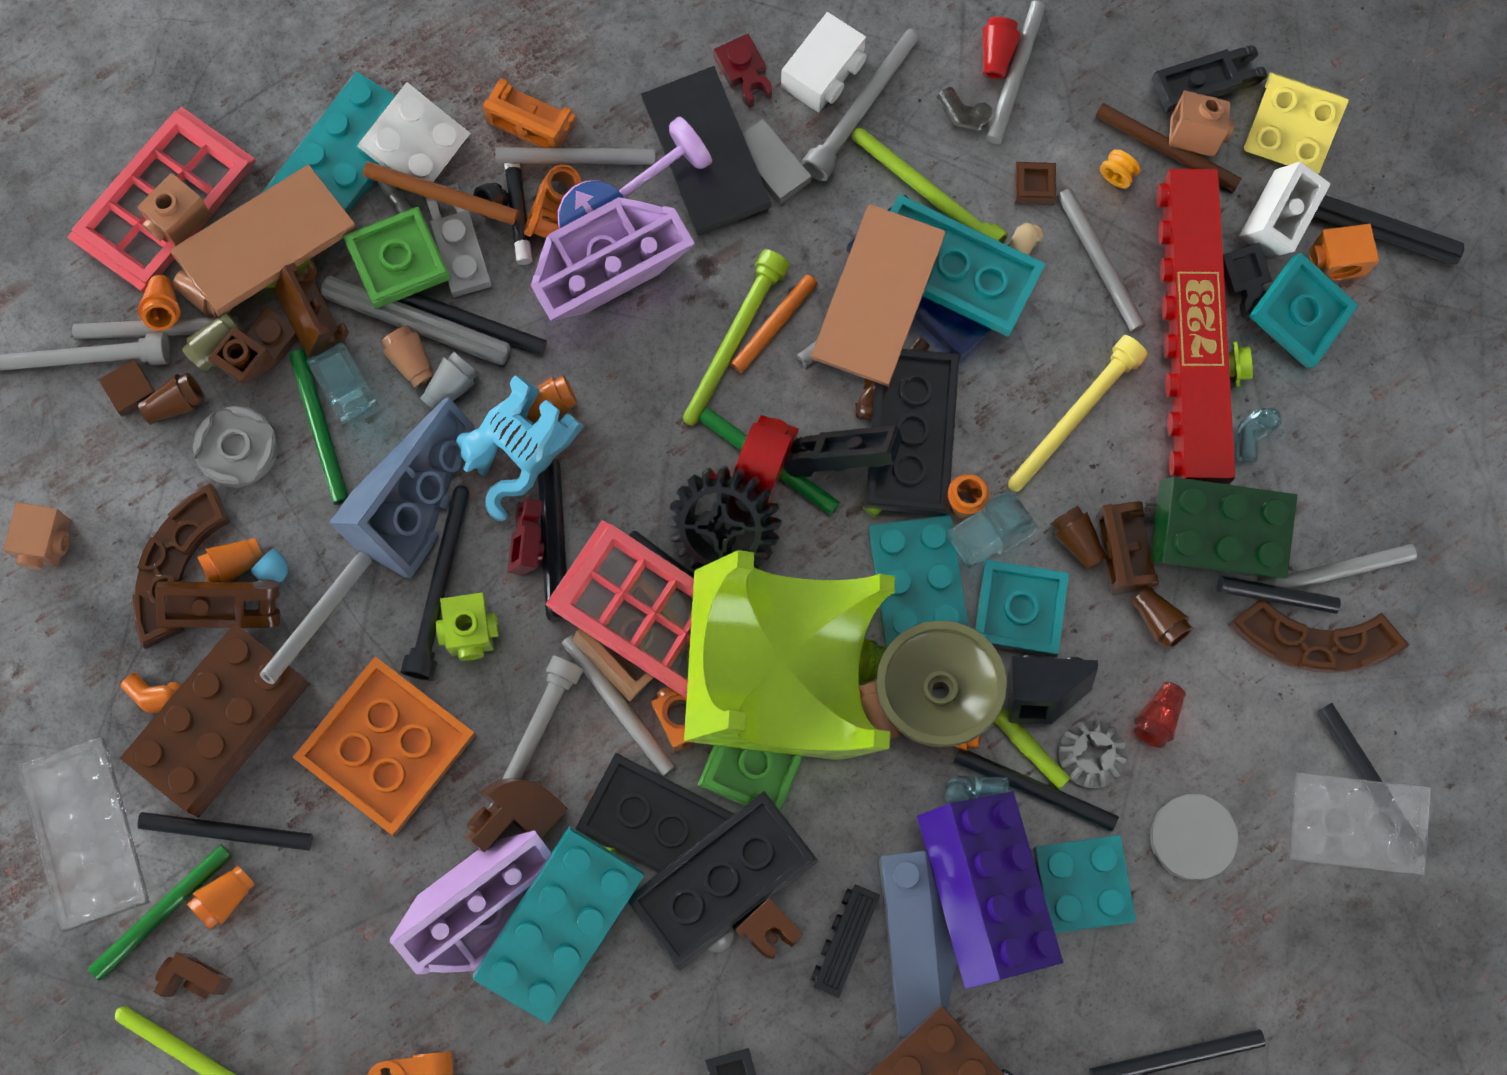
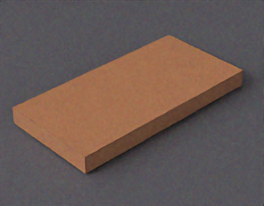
M308 164L170 250L173 257L216 314L221 316L278 280L285 265L295 264L297 268L343 239V235L355 231L356 226Z
M868 204L811 354V359L889 387L946 231Z

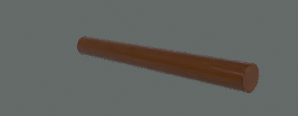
M1102 103L1095 117L1190 169H1218L1219 185L1232 192L1235 191L1242 179L1195 152L1169 146V138L1105 103Z

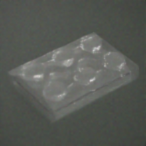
M1295 773L1288 860L1425 875L1431 787Z

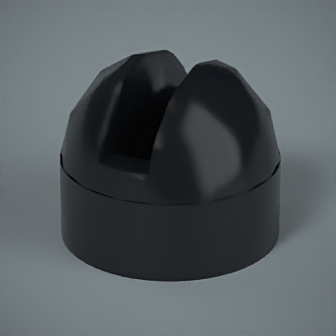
M486 183L476 187L474 190V196L505 206L508 204V193L498 183Z

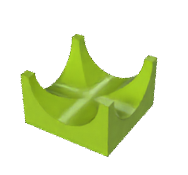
M737 550L695 570L684 741L832 760H844L889 749L890 731L876 729L869 722L864 712L859 690V664L864 637L874 613L887 597L895 593V576L878 574L847 580H813L780 576L755 568L754 552Z

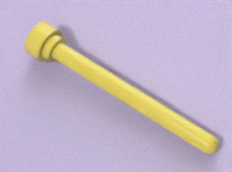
M1123 335L1112 348L1113 354L1110 356L1111 363L1008 480V487L1011 491L1019 492L1025 487L1123 372L1128 373L1131 369L1136 370L1145 361L1148 353L1137 340Z

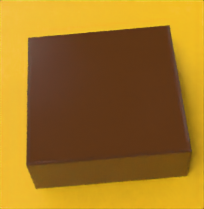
M1016 162L1014 167L1015 204L1054 205L1056 201V163Z
M135 359L98 379L121 417L138 408V403L147 399L155 392Z

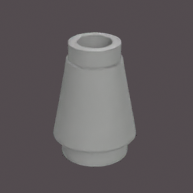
M453 352L448 359L445 357L442 359L420 399L432 409L444 398H450L452 401H455L476 384L473 380L479 372Z

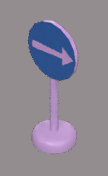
M677 117L669 125V133L677 146L675 149L620 190L600 180L584 181L573 186L562 198L558 209L559 229L618 197L626 198L681 156H684L695 168L703 169L712 163V158L707 148L693 128L682 117Z

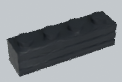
M856 884L852 890L847 888L841 902L846 905L842 915H836L831 929L835 930L832 941L826 939L821 955L825 956L822 966H815L810 979L815 982L814 989L837 999L840 997L880 894Z

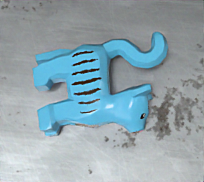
M516 375L510 382L512 389L510 396L488 412L480 428L472 432L461 433L456 440L461 450V457L466 462L463 468L466 472L476 468L478 469V474L485 477L490 470L499 447L521 469L518 479L497 482L490 487L485 496V508L496 521H505L509 517L501 505V499L504 496H521L531 489L537 475L546 470L553 459L570 446L584 427L583 424L569 413L559 422L560 410L549 400L541 403L539 407L541 416L535 424L530 421L527 415L539 394V389L527 379Z

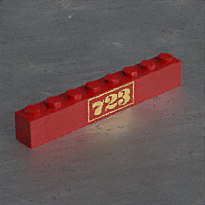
M1169 169L1164 182L1158 184L1156 192L1157 207L1163 208V220L1160 221L1158 228V241L1160 245H1165V258L1161 259L1160 280L1161 282H1167V296H1164L1162 300L1163 320H1168L1169 334H1166L1164 338V357L1170 359L1171 373H1167L1165 390L1166 396L1172 397L1173 412L1168 414L1167 430L1169 436H1174L1175 451L1170 453L1169 470L1170 475L1177 478L1230 485L1235 479L1218 169Z

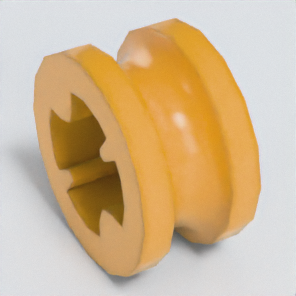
M1117 149L1112 150L1108 160L1104 161L1100 166V172L1103 177L1114 186L1123 189L1129 188L1133 181L1132 178L1137 177L1141 171L1139 163L1131 155Z

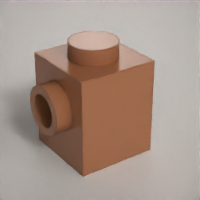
M1184 90L1170 117L1169 146L1215 157L1222 142L1228 143L1233 132L1234 120L1229 119L1230 101Z
M172 172L137 206L146 219L142 224L143 227L158 241L161 242L166 238L175 246L182 243L211 214L202 198Z
M16 502L3 550L17 559L16 565L24 568L42 570L43 565L58 567L61 556L66 554L69 547L70 535L68 527L71 519L56 508Z

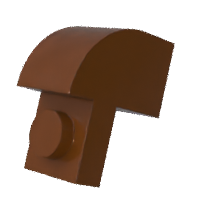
M520 778L501 779L488 785L480 792L492 805L489 809L482 807L474 814L467 824L470 831L464 838L476 849L485 853L506 827L513 822L524 833L535 830L542 839L568 808L550 791L537 783Z

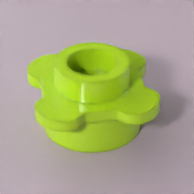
M1233 341V348L1228 353L1230 377H1234L1235 387H1240V380L1253 379L1252 355L1250 346L1238 347L1237 341Z

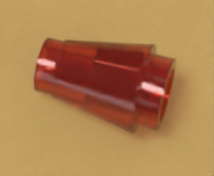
M1164 682L1134 719L1136 725L1134 729L1135 736L1142 742L1157 748H1163L1167 742L1172 741L1186 692L1174 683Z

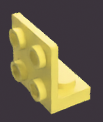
M1270 71L1264 85L1266 88L1243 148L1246 152L1287 166L1300 161L1319 174L1349 99Z

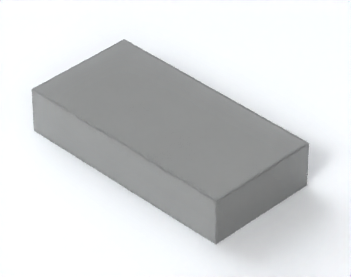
M761 119L742 133L764 186L779 204H782L811 183L812 176L764 119Z

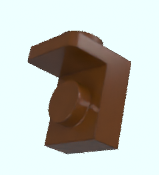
M176 952L173 958L168 957L160 966L155 977L158 984L153 992L161 997H172L185 978L186 981L183 987L200 997L207 998L209 993L224 995L233 979L188 953Z

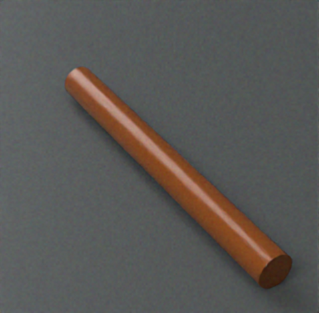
M369 161L366 162L363 168V177L511 225L517 223L519 217V210Z

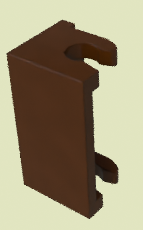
M309 262L306 265L305 271L298 274L295 264L285 265L274 288L307 357L345 348V339L349 333L346 325L340 323L337 326L314 281L317 269L313 262Z
M1140 501L1103 505L1096 516L1102 547L1107 555L1105 562L1112 595L1139 592L1150 586L1153 589L1159 587L1158 575L1155 574L1154 564L1149 562L1151 550L1143 517V503Z
M770 898L761 904L736 929V935L742 941L746 938L763 957L768 959H774L777 952L772 945L767 943L765 937L770 943L775 944L778 941L776 935L778 934L781 937V941L793 947L803 935Z

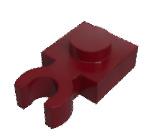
M745 34L713 49L714 58L730 87L733 88L742 84V98L748 107L754 106V97L751 91L755 89L762 90L767 99L772 98L771 82L766 77L761 76V74L766 72V64L749 34Z
M525 498L524 503L519 502L517 504L516 530L512 532L507 573L523 576L536 569L542 561L544 542L540 541L541 527H538L542 511L541 500Z

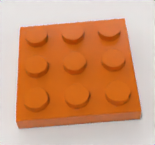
M375 656L295 753L293 758L388 833L396 837L471 743L476 734Z

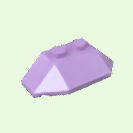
M618 197L547 235L535 275L531 282V288L551 322L585 314L659 275L691 249L695 243L675 208L660 207Z
M535 830L495 840L485 853L477 850L417 895L391 936V944L416 975L428 974V972L474 971L551 855V851Z

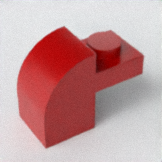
M761 415L757 423L753 422L733 475L741 468L745 470L744 481L749 482L754 476L759 477V484L755 488L759 492L766 488L771 489V495L765 500L768 504L777 489L784 463L797 438L799 428L788 425L783 420Z

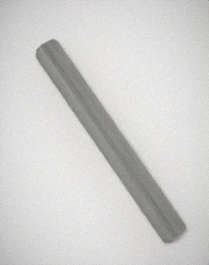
M328 276L321 286L320 293L326 300L397 327L409 325L413 332H418L421 336L497 365H504L509 357L511 348L508 343L404 303L395 301L374 310L366 289L338 278Z

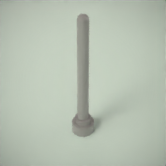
M915 29L905 31L825 143L818 145L816 148H811L802 159L801 164L814 179L823 182L827 181L835 170L836 153L919 40V34Z
M166 332L147 333L146 337L139 338V341L134 343L0 354V371L128 359H141L142 362H149L151 366L165 365L171 361V345Z
M553 655L546 669V672L549 673L546 681L549 684L503 779H522L564 690L569 691L571 685H577L583 672L582 668Z

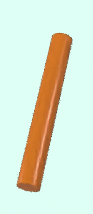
M805 274L730 362L731 367L735 371L742 374L815 289L818 283L812 276Z

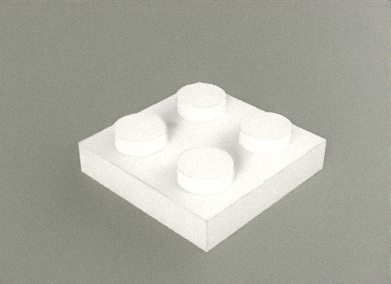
M406 82L357 147L381 166L434 182L470 135V132Z

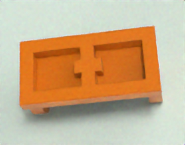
M500 78L488 100L486 99L483 104L487 124L540 148H561L577 120L576 114L572 113L573 110L566 106L562 110L513 89V86L508 84V80Z

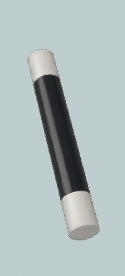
M504 163L509 207L519 210L517 223L512 225L516 262L519 265H527L532 263L533 260L530 237L524 235L527 214L520 164Z

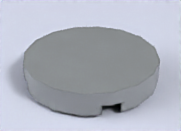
M230 406L223 408V411H219L216 414L212 413L203 420L197 429L193 443L194 457L207 478L224 487L241 488L252 485L266 476L276 461L278 442L274 429L265 417L249 407Z
M1185 794L1170 800L1156 813L1150 827V845L1154 855L1157 856L1158 861L1162 864L1161 866L1168 873L1183 880L1203 881L1220 874L1232 863L1238 848V829L1231 813L1219 801L1202 794Z

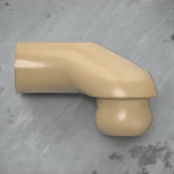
M1022 224L1015 230L1008 246L1029 255L1033 247L1037 246L1038 242H1042L1043 230L1035 224Z

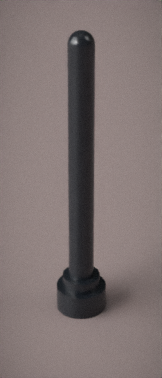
M458 485L453 490L415 648H410L409 654L404 655L400 673L411 678L427 681L434 680L437 662L434 660L435 653L432 652L436 635V621L440 619V598H445L469 498V490L464 485Z

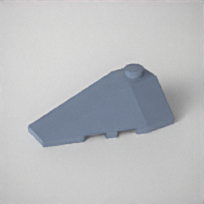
M444 398L350 493L329 524L355 550L366 553L371 559L405 578H411L434 546L438 534L434 529L441 509L446 510L450 496L446 495L453 473L460 470L463 461L461 450L456 443L457 437L461 433L472 432L474 429L473 423L450 398Z
M927 851L881 855L878 859L899 1037L907 1036L940 1004L948 1011L957 963Z

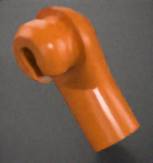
M137 672L127 676L120 685L143 711L151 714L158 713L181 686L177 682H170L167 686L150 687Z

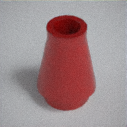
M991 17L987 21V26L982 28L984 63L982 74L985 77L991 79H1004L1006 77L1007 68L1021 36V33L1018 31L1019 24L1015 20L1006 17Z

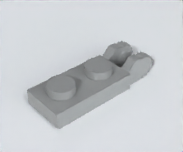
M457 183L449 185V188L459 190ZM426 197L433 219L430 223L439 253L450 276L448 283L453 298L492 287L469 211L455 207L456 214L441 217L439 201Z

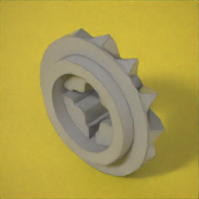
M1100 720L1080 721L1069 728L1063 735L1058 749L1061 768L1070 776V780L1086 788H1101L1113 783L1121 776L1128 760L1126 757V742L1117 733L1115 727L1102 723ZM1088 739L1095 748H1109L1099 757L1100 770L1092 759L1085 760L1083 758L1077 760V757H1080L1088 749Z

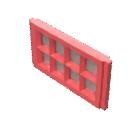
M180 107L178 111L172 113L71 229L72 232L68 235V239L144 293L149 279L155 275H162L175 260L170 250L175 245L166 238L161 242L158 241L143 227L142 224L146 219L137 206L172 172L202 198L211 213L186 238L188 239L200 231L252 170L251 167L255 164L256 160L186 109Z
M602 520L545 605L687 698L694 578L614 525Z

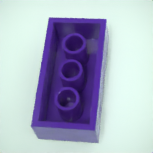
M1014 791L953 802L918 815L917 819L965 989L1064 963Z

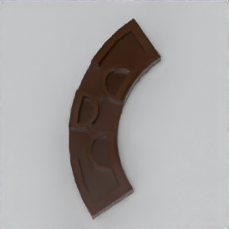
M212 483L198 489L167 514L169 517L160 526L156 534L150 537L143 550L137 567L139 571L135 594L132 600L136 631L141 646L145 649L185 631L184 627H157L155 592L157 582H181L185 568L196 549L212 533L230 523Z
M1258 600L1228 624L1243 640L1267 657L1282 664L1312 672L1341 673L1364 669L1393 657L1409 646L1407 641L1382 612L1376 617L1356 626L1335 630H1319L1309 628L1305 624L1287 617L1268 601Z

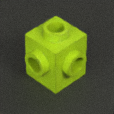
M483 592L440 598L443 620L436 621V632L440 646L446 645V649L451 656H458V659L461 661L480 659L484 657V652L494 650L492 638L499 637L498 619L496 612L489 613L488 601Z

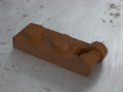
M266 579L256 582L158 581L155 587L157 627L231 628L236 623L241 628H272L280 624V610L275 605V599L280 596L279 582ZM246 601H258V609L246 610Z

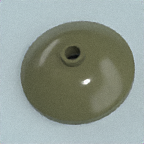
M930 621L907 629L890 643L878 666L876 686L878 700L885 716L900 733L924 745L952 747L977 738L995 722L1005 701L1007 678L1005 667L998 651L981 633L957 622ZM937 687H943L949 694L944 698H938L933 694V690Z

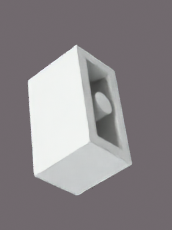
M826 12L783 67L781 89L820 113L827 102L833 104L843 91V82L850 73L853 75L857 74L867 58V54L864 53L866 36L834 15Z
M1300 161L1274 170L1239 238L1249 245L1260 243L1264 255L1268 258L1295 252L1331 183Z

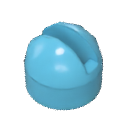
M273 548L254 565L251 573L258 580L269 579L280 583L284 581L288 574V564L284 556Z

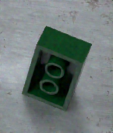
M1177 477L1159 480L1149 562L1269 579L1288 578L1298 494Z

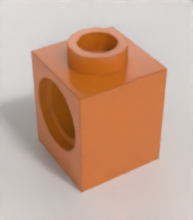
M1371 224L1322 230L1310 248V261L1332 281L1368 276L1379 262Z
M668 686L662 688L656 693L658 698L651 701L674 753H677L696 744L684 741L685 724H674L668 718L669 712L673 707L677 705L686 706L687 698Z

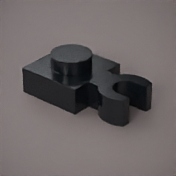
M1260 243L1223 254L1224 278L1230 295L1241 292L1243 299L1240 304V312L1245 320L1250 319L1249 315L1253 311V302L1260 301L1266 293L1262 285L1272 281Z

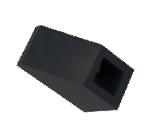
M1036 655L1012 656L1007 676L1009 723L1050 725L1092 690L1098 670V660H1083L1079 657L1058 659L1041 658Z

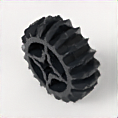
M722 466L718 470L717 475L711 468H706L702 472V478L694 474L687 480L688 486L682 485L677 490L676 494L680 500H674L670 504V510L677 515L671 516L668 519V526L679 529L671 536V542H682L684 544L678 551L679 557L690 554L694 558L690 563L691 569L697 568L700 563L707 565L733 553L732 545L736 542V535H745L747 531H755V537L752 545L742 551L754 552L755 568H760L762 565L761 559L768 560L773 554L770 546H776L780 539L773 531L781 527L782 520L771 516L778 511L779 504L773 502L767 504L765 501L771 495V489L766 488L759 492L755 488L759 484V477L754 476L749 482L744 481V469L739 468L731 477L728 466ZM717 493V500L713 503V510L705 511L702 515L695 514L699 498ZM735 497L742 501L750 512L741 510L736 504ZM721 515L724 517V522L718 521ZM725 523L732 524L729 529H725ZM700 534L710 537L714 547L707 543Z

